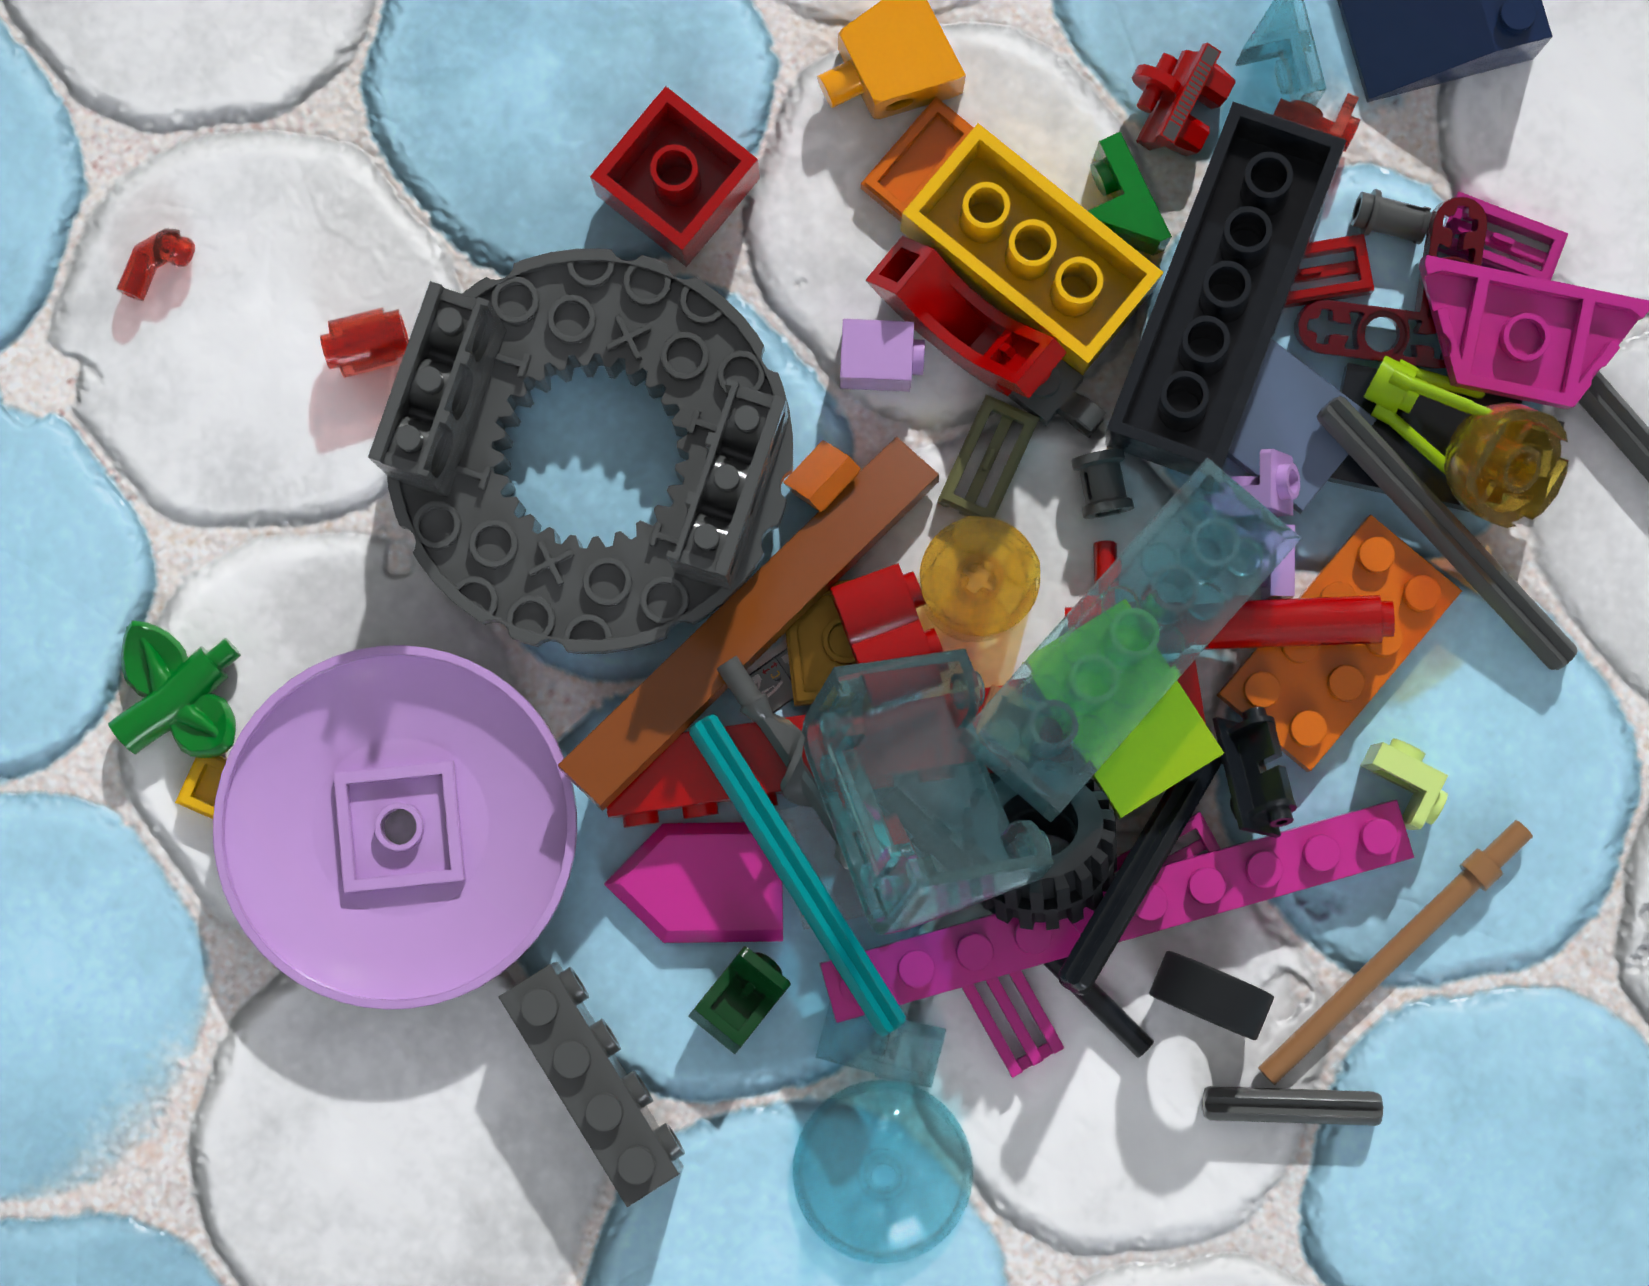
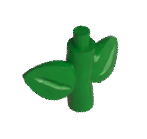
M132 620L126 627L123 637L121 666L126 683L139 696L144 698L108 723L109 728L117 739L133 754L139 753L146 746L171 731L180 750L190 756L212 758L226 753L233 746L235 739V715L225 698L212 693L229 678L224 669L237 660L241 654L227 638H224L209 652L201 646L188 657L181 643L169 632L148 622Z

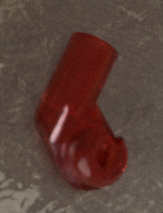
M164 228L134 246L116 290L133 299L144 301L157 268L167 262L176 267H185L190 263L195 252L193 240L181 236L178 229Z

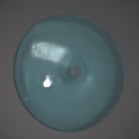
M884 1079L868 1080L850 1085L836 1092L818 1106L809 1117L801 1131L795 1148L792 1172L796 1199L806 1221L814 1232L830 1247L848 1257L864 1262L897 1263L910 1260L930 1251L940 1244L956 1227L971 1195L973 1183L972 1155L960 1123L953 1113L935 1096L906 1082ZM888 1165L894 1169L895 1179L892 1184L881 1187L873 1182L872 1172L877 1166Z

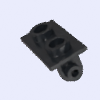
M1254 707L1242 713L1243 721L1240 723L1220 717L1213 718L1217 741L1224 752L1219 759L1224 766L1231 794L1230 808L1237 820L1239 830L1274 838L1280 837L1279 827L1286 826L1294 821L1292 813L1297 809L1293 798L1286 767L1277 765L1266 770L1265 764L1283 756L1274 717L1267 715L1265 708Z

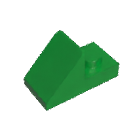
M1121 132L1100 140L1093 156L1095 162L1090 165V169L1103 196L1111 194L1113 199L1088 210V212L1135 250L1153 256L1163 252L1172 236Z

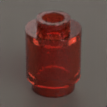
M384 307L329 320V333L320 335L321 346L328 368L331 370L339 367L344 378L399 364V358L404 356L409 342L400 309L385 312Z

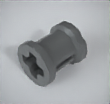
M1123 449L1097 451L1071 460L1073 470L1080 473L1086 506L1082 508L1084 519L1101 518L1134 509L1132 498L1126 495L1120 463L1125 459Z

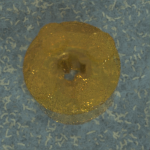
M967 516L948 525L929 543L920 565L918 583L925 601L924 611L928 619L938 630L959 641L985 642L1010 633L1023 621L1031 610L1040 588V561L1030 542L1019 530L1010 524L991 517ZM979 568H982L989 572L987 582L993 589L989 590L988 588L981 587L975 594L966 588L970 578L963 572L968 570L975 573Z

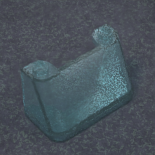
M966 649L834 667L803 721L802 732L805 736L804 750L866 918L871 928L880 935L911 929L1037 882L1043 878L1054 864L1051 857V845L1047 835L1042 830H1039L1038 826L1031 820H1018L1009 824L970 728V724L975 719L979 707L984 702L985 687L980 674L974 671Z

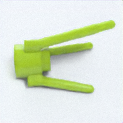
M1385 356L1364 395V398L1376 403L1371 416L1390 425L1459 487L1463 489L1468 488L1470 480L1397 415L1396 412L1400 409L1409 414L1418 396L1422 395L1467 414H1472L1484 420H1490L1494 416V412L1490 408L1454 394H1464L1481 399L1485 396V393L1451 386L1448 376L1418 368L1402 359L1398 362Z

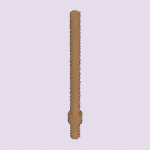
M1515 820L1484 851L1477 848L1459 865L1462 872L1258 1067L1260 1072L1275 1086L1478 889L1481 888L1486 891L1503 875L1500 868L1533 838L1531 832L1522 823Z

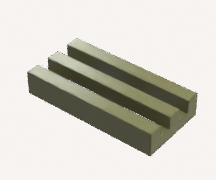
M986 394L937 503L947 508L949 506L958 510V513L967 517L971 516L980 520V523L991 527L1040 418ZM993 411L1002 417L964 499L954 493L987 420ZM1015 421L1024 426L989 503L984 508L975 503L1012 422Z

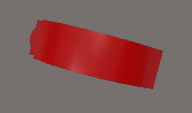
M903 235L865 280L904 321L914 322V330L975 378L1006 396H1009L1014 391L1029 399L1037 388L1048 380L1052 370L1067 353L1054 337L1015 321L989 304L953 271L934 248Z

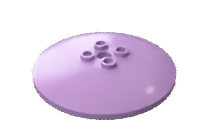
M406 645L376 646L353 650L311 666L274 692L254 713L231 749L220 777L213 815V847L222 889L232 913L244 933L259 952L277 969L298 984L338 1002L365 1008L386 1010L411 1009L438 1004L469 993L502 974L526 953L551 921L564 895L575 858L578 830L573 782L558 767V764L564 759L563 753L546 722L530 702L515 688L493 672L457 655L426 647ZM404 809L415 818L416 832L410 841L398 845L391 842L386 836L385 822L392 812Z

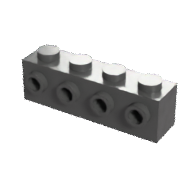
M558 962L549 964L498 996L626 1207H629L680 1174L684 1166L679 1157L684 1155L685 1151L679 1139L668 1123H664L661 1126L657 1124L647 1107L648 1104L653 1102L647 1087L636 1071H632L629 1074L625 1072L615 1055L616 1052L621 1050L615 1035L603 1019L595 1023L583 1001L589 998L588 992L571 967L563 971Z

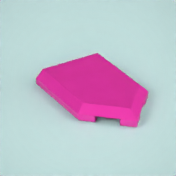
M745 822L663 823L604 883L663 943L783 941V883Z

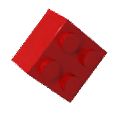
M665 86L591 174L590 178L596 196L687 267L758 182L760 173L758 159Z

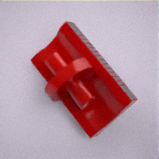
M1207 42L1201 46L1199 51H1182L1178 60L1172 55L1163 53L1156 67L1146 64L1137 66L1132 75V81L1143 93L1136 105L1140 110L1150 113L1136 140L1138 144L1149 151L1166 147L1184 156L1194 155L1201 151L1210 134V127L1190 114L1197 100L1210 109L1221 107L1236 83L1233 77L1216 64L1221 54L1220 50Z

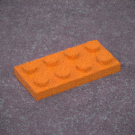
M1369 515L1299 598L1380 595L1381 601H1393L1395 616L1394 637H1383L1382 643L1255 648L1216 696L1241 717L1242 713L1250 708H1265L1267 715L1274 717L1281 751L1306 772L1312 771L1459 596L1462 590L1375 517Z

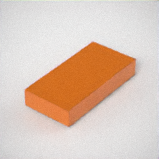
M935 97L861 182V189L901 222L903 211L974 127L939 98Z

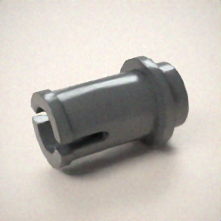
M1373 189L1371 194L1360 192L1353 209L1351 225L1361 228V234L1366 236L1371 231L1413 241V243L1419 245L1424 240L1429 227L1431 208L1382 197L1381 190Z

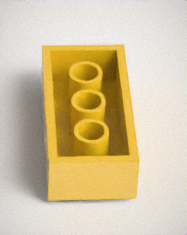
M977 123L902 213L900 231L904 235L934 248L972 290L1000 312L1017 322L1054 337L1067 352L1062 360L1081 375L1085 374L1153 292L1164 273L979 123Z

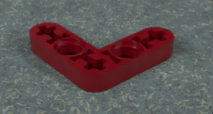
M1454 197L1438 204L1431 212L1423 257L1425 255L1437 257L1438 247L1444 250L1451 248L1453 232L1451 229L1443 227V220L1445 217L1455 215L1457 208L1463 209V219L1472 221V228L1469 232L1460 233L1456 251L1468 249V261L1457 256L1442 258L1481 266L1487 232V216L1483 207L1475 200L1467 197ZM1421 273L1414 311L1321 300L1304 306L1297 314L1294 322V334L1299 344L1306 350L1314 353L1382 362L1384 357L1388 356L1398 362L1402 359L1417 367L1446 368L1442 352L1440 359L1434 358V348L1430 346L1410 345L1412 356L1403 355L1410 339L1408 320L1417 322L1412 333L1422 335L1437 333ZM1321 310L1328 311V321L1338 324H1351L1349 313H1358L1359 316L1352 330L1354 349L1345 348L1349 338L1347 335H1326L1324 344L1317 343V333L1307 329L1308 321L1319 318ZM1377 317L1389 319L1396 328L1397 337L1395 343L1384 352L1373 350L1365 340L1367 325Z

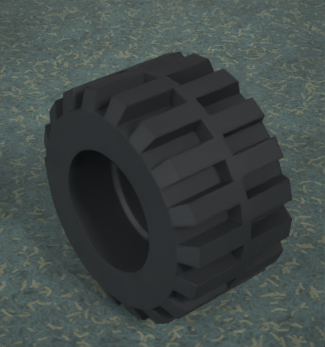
M1034 762V769L1023 770L1021 764L1009 767V776L1004 778L996 773L986 780L987 791L977 789L970 798L971 809H965L962 818V840L968 881L971 890L977 891L978 902L986 910L995 907L997 919L1008 924L1013 917L1019 919L1020 928L1033 930L1035 922L1046 923V930L1060 928L1059 920L1068 918L1074 924L1084 919L1083 909L1087 907L1093 911L1096 910L1103 898V892L1107 891L1114 879V871H1117L1116 821L1114 811L1109 810L1108 797L1102 789L1094 791V780L1085 774L1074 778L1072 768L1062 764L1059 765L1057 770L1047 769V762ZM1036 834L1054 835L1070 843L1059 853L1042 858L1026 857L1010 849L1021 839Z

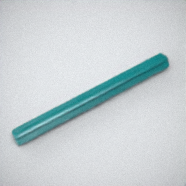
M714 714L702 718L689 729L694 743L876 1033L880 1036H886L895 1031L906 1022L904 1012L719 718Z

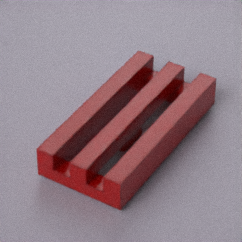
M1364 234L1309 242L1303 259L1353 251L1355 260L1299 269L1294 283L1350 274H1358L1359 281L1291 291L1284 308L1308 305L1314 301L1339 300L1371 295L1374 291Z

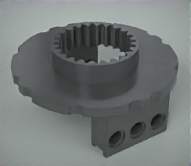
M570 249L549 252L516 262L510 274L505 278L495 280L485 277L464 293L446 289L441 284L432 281L429 282L368 458L387 475L388 490L399 526L410 530L414 534L416 544L413 554L434 584L452 602L484 625L493 622L505 625L510 637L524 644L539 647L543 643L553 641L562 644L568 653L607 654L633 650L667 639V634L676 624L685 622L695 625L720 608L745 584L764 557L762 540L768 532L779 528L787 502L781 493V484L793 471V432L789 405L778 372L769 370L762 361L765 351L764 344L742 314L722 295L696 277L685 280L673 276L669 271L667 263L655 258L641 255L635 260L625 261L616 257L611 249ZM598 366H605L609 378L615 379L623 370H626L630 384L637 386L646 380L645 385L649 396L653 399L663 396L661 403L667 416L675 415L671 421L676 435L683 437L677 441V449L680 457L686 461L675 465L676 475L683 484L668 487L667 493L673 503L672 506L657 505L654 508L657 518L656 523L652 526L641 520L637 522V537L629 539L624 533L619 531L615 533L613 546L606 547L599 536L592 537L587 548H583L582 543L575 535H569L561 544L560 536L554 529L548 527L540 532L541 524L531 514L524 516L526 512L524 505L517 497H511L516 491L515 486L507 476L503 475L511 470V463L504 454L500 453V451L512 448L513 441L506 433L505 428L520 425L521 421L514 410L517 406L531 408L534 402L530 391L533 388L546 393L551 390V376L557 374L565 382H569L572 380L574 368L581 367L587 377H593Z

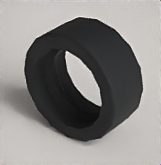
M1172 951L1165 953L1149 991L1150 996L1251 1040L1258 1039L1274 1000L1272 994L1252 984Z

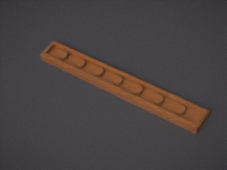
M896 436L860 471L824 511L818 512L579 743L558 764L560 771L603 811L729 688L717 671V668L737 655L747 670L939 482V473Z

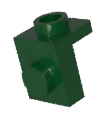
M744 946L688 1017L732 1053L736 1054L790 987L791 983L782 975L781 968L773 959L763 953H754L750 948Z

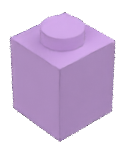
M843 319L840 389L910 392L912 375H923L925 340L914 339V322Z

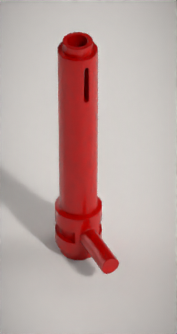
M1108 540L1098 541L1093 544L1095 600L1080 601L1079 607H1065V636L1121 601L1126 600L1158 651L1382 643L1383 637H1394L1395 633L1393 601H1381L1380 595L1139 604L1137 599H1119L1117 543Z

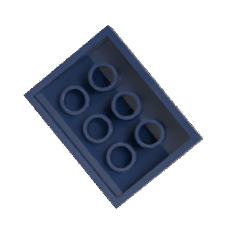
M1337 0L1367 103L1533 60L1553 37L1542 0Z

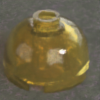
M1506 402L1486 406L1491 409L1489 413L1481 415L1470 414L1454 431L1446 449L1444 471L1452 494L1466 510L1488 522L1509 528L1516 526L1512 522L1518 521L1524 516L1533 520L1547 509L1560 491L1567 475L1569 460L1560 457L1562 448L1560 439L1566 442L1568 440L1566 431L1554 416L1523 404Z

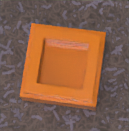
M822 440L783 483L795 496L819 512H822L860 473L861 468L849 455Z

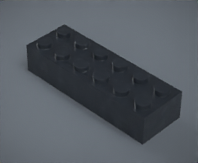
M1236 102L1232 103L1107 426L1106 446L1114 449H1123L1125 453L1217 485L1334 179L1347 140Z

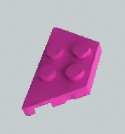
M1425 255L1420 259L1419 270L1451 386L1562 409L1573 408L1592 385V379L1598 371L1605 367L1620 349L1619 344L1633 326L1649 312V300Z

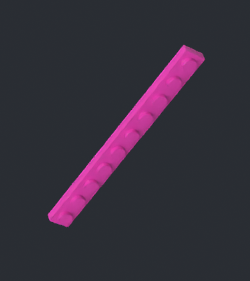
M1390 800L1281 831V836L1278 838L1264 836L1163 865L1119 942L1414 858L1398 801ZM1085 907L1083 909L1084 919L1072 924L1068 918L1059 920L1060 928L1046 930V923L1039 922L1034 923L1033 930L1020 928L1019 919L1013 917L1007 924L997 919L996 913L867 949L865 952L897 1003L902 1005L1066 958L1069 956L1094 911ZM828 960L819 963L835 1022L839 1023L865 1015L832 961Z

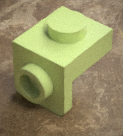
M1393 738L1390 745L1384 742L1370 745L1360 766L1413 793L1402 817L1406 829L1419 830L1425 822L1432 825L1440 815L1448 797V793L1441 790L1448 775L1423 763L1422 761L1426 755L1423 751L1404 741Z

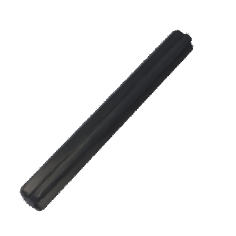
M1219 757L1165 791L1061 967L1059 983L1064 988L1082 996L1090 992L1222 763Z

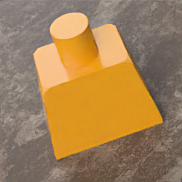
M881 0L842 28L838 33V50L844 63L817 76L820 88L831 108L861 95L874 119H882L929 105L935 97L941 101L956 97L963 93L966 74L927 0Z

